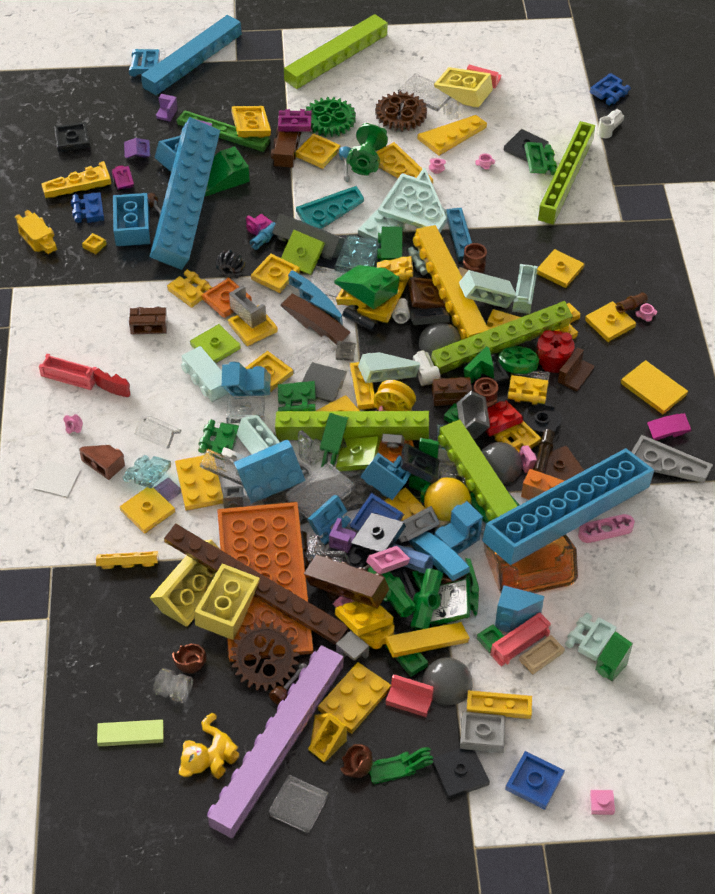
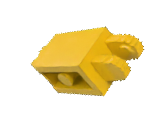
M29 210L25 211L26 217L24 218L19 214L15 216L19 234L34 251L40 252L44 250L49 254L57 250L53 240L54 232L50 227L46 226L42 218H39L35 213L32 214Z

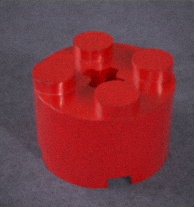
M545 330L537 343L536 354L539 356V364L545 371L558 373L573 354L574 341L570 333Z

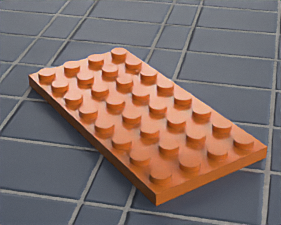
M298 502L217 509L220 550L308 602ZM253 596L243 623L234 639L241 640L239 632L246 635V627L253 630L254 623L260 628L263 621L266 627H269L270 623L273 622L274 629L281 625L280 632L283 633L288 630L289 632L286 637H294L291 645L297 644L298 647L293 652L299 653V655L313 654L310 629ZM258 636L254 640L255 646L259 648L264 647L267 642L263 636ZM228 638L229 662H233L236 660L230 659V656L236 655V652H233L231 648L238 647L234 640ZM271 639L264 653L260 652L261 659L271 658L268 656V653L275 642L274 639ZM276 646L273 649V654L276 657H282L285 654V649L282 646ZM248 655L245 660L256 659L253 655Z

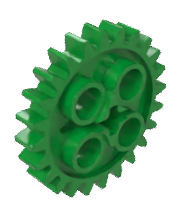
M329 97L326 100L320 98V101L314 100V103H309V106H306L305 111H312L311 130L313 133L318 132V136L322 133L325 137L328 134L331 137L334 134L340 136V132L346 134V130L350 131V127H354V123H356L355 108L351 107V104H347L346 100L341 102V98L335 100V97L332 100Z

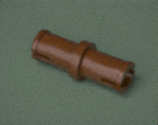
M644 292L635 296H629L626 300L616 303V310L620 314L628 310H634L639 305L647 303L648 296Z

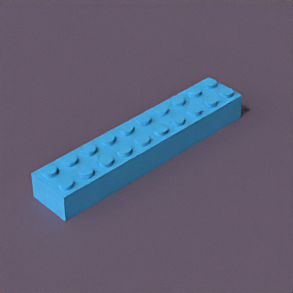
M189 117L182 129L150 253L151 258L181 270L190 258L220 133L219 129Z
M625 448L486 523L482 541L509 565H512L649 488L654 469Z

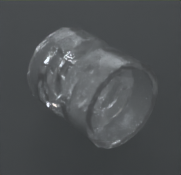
M162 668L154 683V694L165 698L170 695L171 700L183 704L190 694L193 679L181 673L176 675L175 671Z

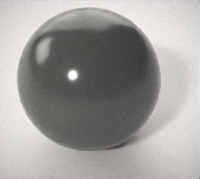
M430 324L420 335L419 348L421 351L428 352L431 358L432 351L461 340L458 330L451 324Z
M495 442L481 450L502 484L511 483L520 476L523 463L515 447L508 443Z
M455 658L437 659L426 668L423 674L422 683L434 687L432 701L441 705L449 706L463 702L467 699L468 690L472 691L473 688L470 670L463 662Z

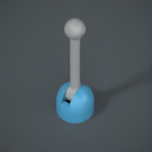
M347 146L339 149V157L344 161V181L350 180L346 159L351 148Z

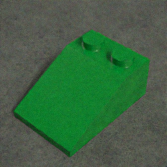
M236 147L222 150L214 155L205 196L250 182L249 166Z
M357 265L334 280V283L374 310L398 294L400 277L386 268Z

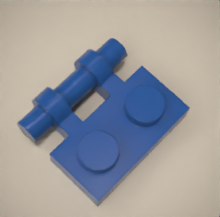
M610 73L590 88V93L601 100L607 97L606 103L611 105L619 101L620 97L626 96L631 87L629 85L624 87L622 85L623 80Z
M100 192L84 194V199L81 200L77 194L72 196V216L75 218V222L79 223L83 218H87V223L104 221Z

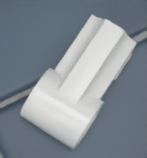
M616 109L608 116L600 118L598 135L601 138H610L613 130L624 121L622 111Z
M424 350L418 351L413 356V361L420 363L418 378L421 386L432 384L433 379H441L439 369L433 365L428 352Z

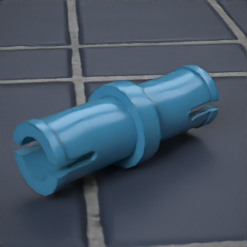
M272 222L267 228L260 230L258 235L250 240V245L253 244L251 246L253 249L257 250L261 245L271 240V237L274 235L272 232L276 224L275 222Z

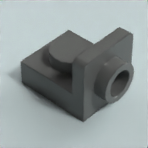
M243 486L224 487V509L244 507Z

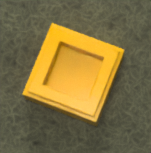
M92 233L82 243V248L97 254L107 245L105 239Z

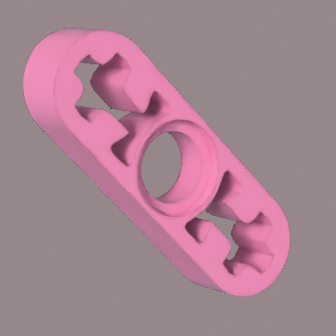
M622 514L587 522L580 526L578 537L582 542L591 543L626 535L633 531L635 521L630 515ZM607 525L611 527L612 530L606 532L603 531L601 527Z

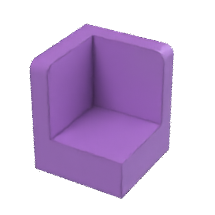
M161 94L159 97L160 109L156 114V118L171 121L177 111V99L174 96Z
M134 138L124 142L125 158L134 156L150 157L149 140Z
M337 518L329 535V547L348 553L356 532L342 528V519Z

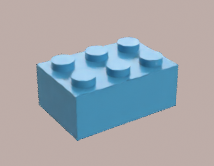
M147 193L113 195V227L116 246L151 244Z
M288 440L234 462L251 504L306 481L293 447Z

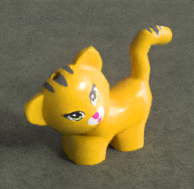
M211 713L207 715L201 722L203 731L214 736L209 749L205 745L195 743L194 741L184 742L180 761L181 767L179 769V775L182 777H190L193 774L202 773L210 766L213 777L219 779L226 771L222 766L224 760L233 764L239 758V753L236 751L238 746L232 742L231 738L218 728L210 726V723L217 719L216 714Z

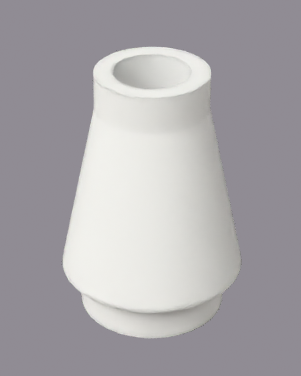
M403 298L399 299L392 313L394 320L400 324L407 322L410 318L408 301Z

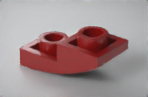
M99 368L93 371L95 384L100 388L123 397L131 395L130 383L127 379L121 378L118 374L111 377L107 372L104 373Z

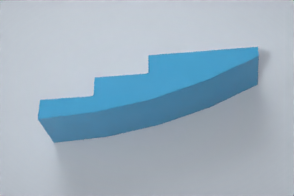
M291 270L288 274L289 285L299 289L300 298L320 308L340 324H343L342 314L334 303L308 279Z
M426 531L409 540V543L418 552L432 556L433 565L440 572H445L452 581L470 572V568L464 560L433 534Z

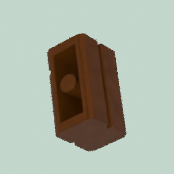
M166 307L130 308V334H167L168 317Z
M470 377L433 379V405L447 406L454 403L457 404V402L472 391Z

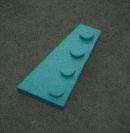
M354 186L297 206L296 212L302 222L322 229L363 203L364 197L358 187Z

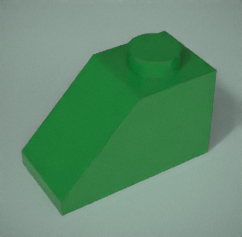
M615 631L600 654L595 670L602 677L608 678L613 682L627 666L633 643Z

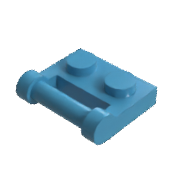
M134 49L131 55L132 64L129 68V74L131 76L143 74L158 64L160 50ZM143 57L141 66H138L139 58Z

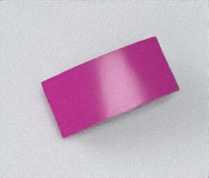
M685 413L647 422L655 441L670 435L677 437L692 431Z

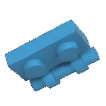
M333 495L307 519L316 535L321 536L323 534V537L319 540L322 546L329 542V535L332 530L330 527L336 522L337 518L342 519V528H345L351 522L348 516L342 517L347 510L337 495Z

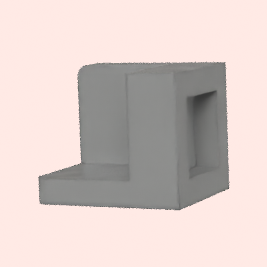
M350 631L336 643V653L342 655L343 658L348 655L353 660H356L361 655L367 658L369 656V645Z

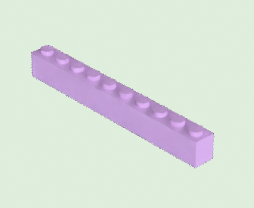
M322 645L317 652H313L309 665L301 670L299 680L296 684L291 685L287 698L279 703L277 713L267 721L264 733L257 736L254 748L251 752L248 751L245 754L242 766L234 771L230 784L222 789L219 795L220 799L216 805L213 804L207 813L209 827L230 838L234 837L342 670V655Z

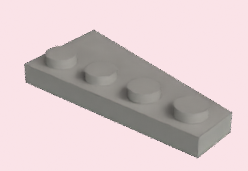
M643 435L640 436L632 450V453L653 468L654 472L703 483L706 481L713 464Z

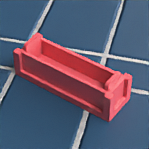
M46 354L44 362L39 365L42 377L92 390L95 385L93 371L97 367L92 368L50 356V354Z
M539 612L493 643L491 656L501 667L505 663L508 665L512 658L543 637H548L550 635L549 626H551V623Z

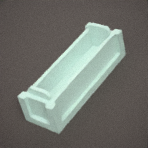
M520 264L516 287L517 297L514 299L512 312L530 314L538 266Z

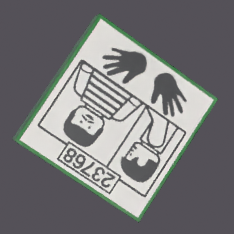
M467 579L440 585L438 592L441 599L440 606L433 610L430 624L436 626L469 618L470 582Z

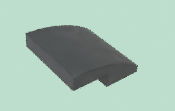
M312 362L302 382L315 381L316 399L331 403L336 400L339 389H342L347 371Z

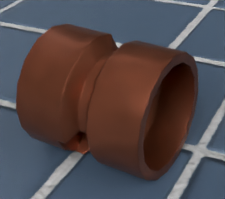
M479 243L467 245L464 249L463 268L483 274L486 267V248Z
M491 378L478 379L474 384L473 392L486 397L487 408L496 405L498 384Z

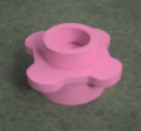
M484 153L479 156V160H476L475 164L487 170L492 164H495V160L492 159L490 154Z
M430 159L429 170L431 172L439 174L445 170L444 164H446V161L444 159Z
M650 304L641 305L640 310L636 312L637 317H641L647 322L652 321V317L657 314V311Z
M77 414L64 416L65 430L68 434L81 432L83 422Z

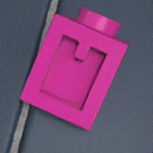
M118 166L112 169V177L115 180L117 190L134 187L129 166Z
M262 214L256 218L246 217L247 230L256 236L260 230L267 228L272 223L271 220Z

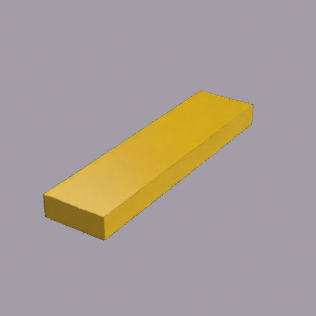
M462 622L387 636L385 643L392 657H398L468 643L470 637Z

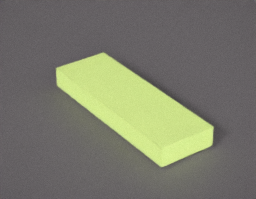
M163 720L98 723V746L164 743Z

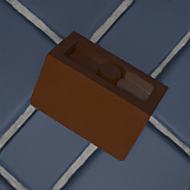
M576 348L560 369L558 383L575 391L580 389L595 367L582 360L584 350Z

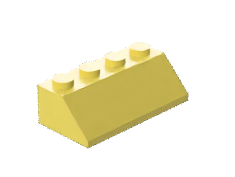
M212 539L205 540L206 542L212 544L213 546L219 549V547L213 542ZM186 556L152 594L150 599L162 613L182 625L188 626L195 618V610L216 573Z

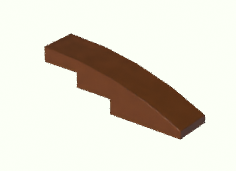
M291 294L280 305L306 329L311 327L322 338L326 335L337 346L351 333L323 310L294 294Z

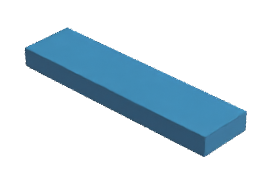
M462 207L445 209L458 261H463L464 249L472 241Z

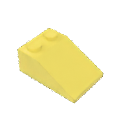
M448 67L434 84L435 88L460 103L472 107H479L493 90L490 73Z
M221 564L195 610V625L234 640L243 623L260 578Z

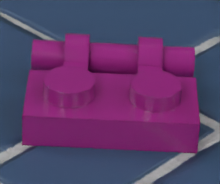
M285 109V111L279 110L278 131L311 132L312 111H305V109H300V111H291L290 109Z

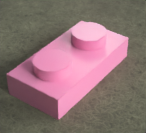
M398 546L369 555L366 562L374 571L383 574L408 565L410 558Z

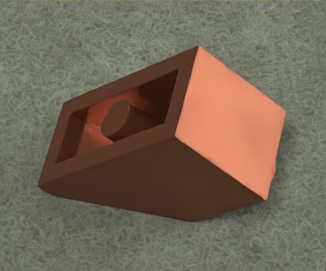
M111 445L84 446L79 449L81 461L108 480L125 467L124 454L121 450L115 449Z

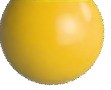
M450 477L440 478L431 484L424 496L425 508L432 506L438 520L446 522L451 521V512L454 507L462 505L466 501L471 504V495L468 488L461 481Z

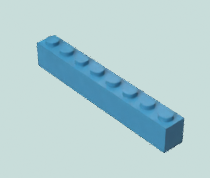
M229 15L217 21L141 75L143 88L154 95L164 91L242 35L241 22Z

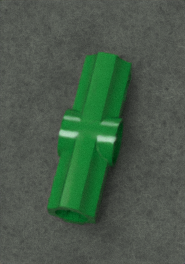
M372 567L368 569L370 573H377ZM390 571L381 574L385 577L389 586V591L383 600L385 602L389 601L400 617L406 618L416 610V605L405 592V587L400 578L394 577Z
M426 569L421 590L413 597L416 610L410 629L414 631L428 629L433 610L440 606L441 599L438 592L443 573L439 570Z

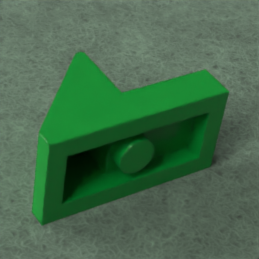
M487 346L464 368L465 378L470 377L471 384L476 379H479L482 373L494 378L492 357Z

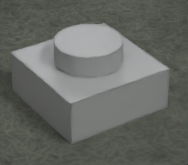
M383 434L382 442L388 448L398 449L399 446H404L405 438L402 435Z

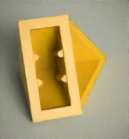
M331 713L315 715L311 744L308 748L323 762H326L347 741V726Z

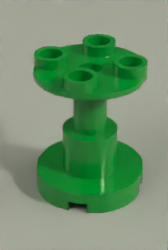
M363 123L356 132L357 141L361 146L352 148L348 153L346 161L352 167L351 170L353 172L367 176L370 173L377 172L380 158L375 151L386 147L388 136L385 128Z

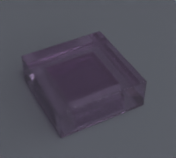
M169 477L154 487L168 502L181 493V488Z

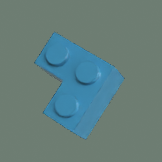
M235 361L222 365L221 386L234 398L270 395L271 374L264 367L255 366L253 369H246L241 363Z
M377 453L361 475V478L368 485H372L379 490L382 495L393 500L411 473L400 468V455L392 463L380 453Z
M466 501L462 505H457L453 508L451 523L445 527H440L435 532V536L448 545L455 553L459 554L480 540L483 516Z

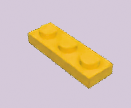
M359 362L350 363L357 408L359 410L376 408L374 405L375 394L373 384L365 383L358 368Z
M158 551L98 554L96 566H101L102 569L114 568V565L130 568L134 567V564H142L143 567L154 566V563L158 562L159 555Z
M468 690L466 712L531 719L532 696Z

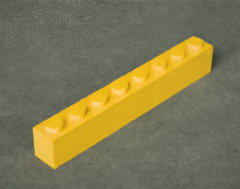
M436 225L416 229L415 236L413 237L414 246L418 248L420 258L424 260L426 270L431 274L433 284L437 286L439 296L444 300L446 310L450 313L453 325L457 327L461 340L489 330L474 300L465 298L459 284L462 276Z

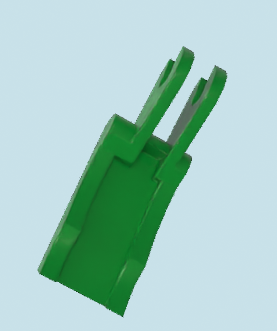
M329 413L320 445V450L324 451L321 464L322 470L326 469L329 453H332L329 470L330 472L334 471L336 457L340 452L349 417Z
M465 558L470 568V572L466 576L471 588L470 610L473 611L476 617L478 614L479 585L471 559Z
M423 747L411 755L409 752H404L395 757L379 759L373 762L370 770L372 783L375 785L415 774L416 770L431 765L433 763L432 759H434L430 752H428L431 749Z

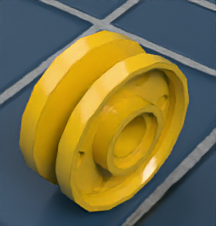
M396 380L382 382L374 396V405L378 410L380 406H383L385 411H412V407L416 402L414 391L406 384Z

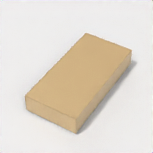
M550 635L519 657V661L533 675L562 655L565 648Z

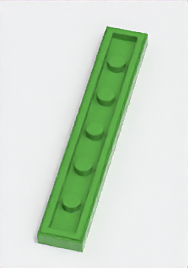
M185 110L177 119V124L181 126L186 124L189 117L212 123V127L220 130L218 138L262 152L271 142L270 137L267 136L263 138L257 136L248 138L238 137L235 126Z

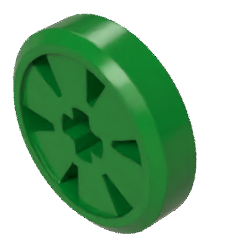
M513 346L500 351L498 357L501 366L506 371L514 374L534 372L539 365V356L534 351L525 347Z

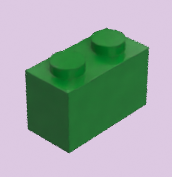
M382 226L381 233H378V243H381V249H378L377 259H381V262L402 257V227Z

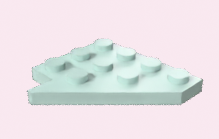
M426 168L422 169L417 178L402 173L378 208L380 215L419 228L436 225L438 231L441 232L447 223L446 215Z

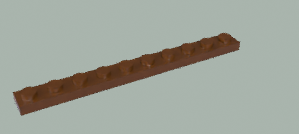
M175 523L164 537L165 543L217 573L221 564H225L259 577L260 581L254 593L255 597L336 645L348 631L349 627L180 525Z

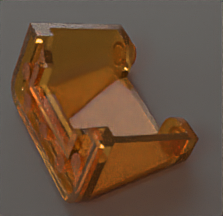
M566 534L512 565H509L484 543V552L500 594L504 585L531 593H538L572 585L578 578L577 548Z

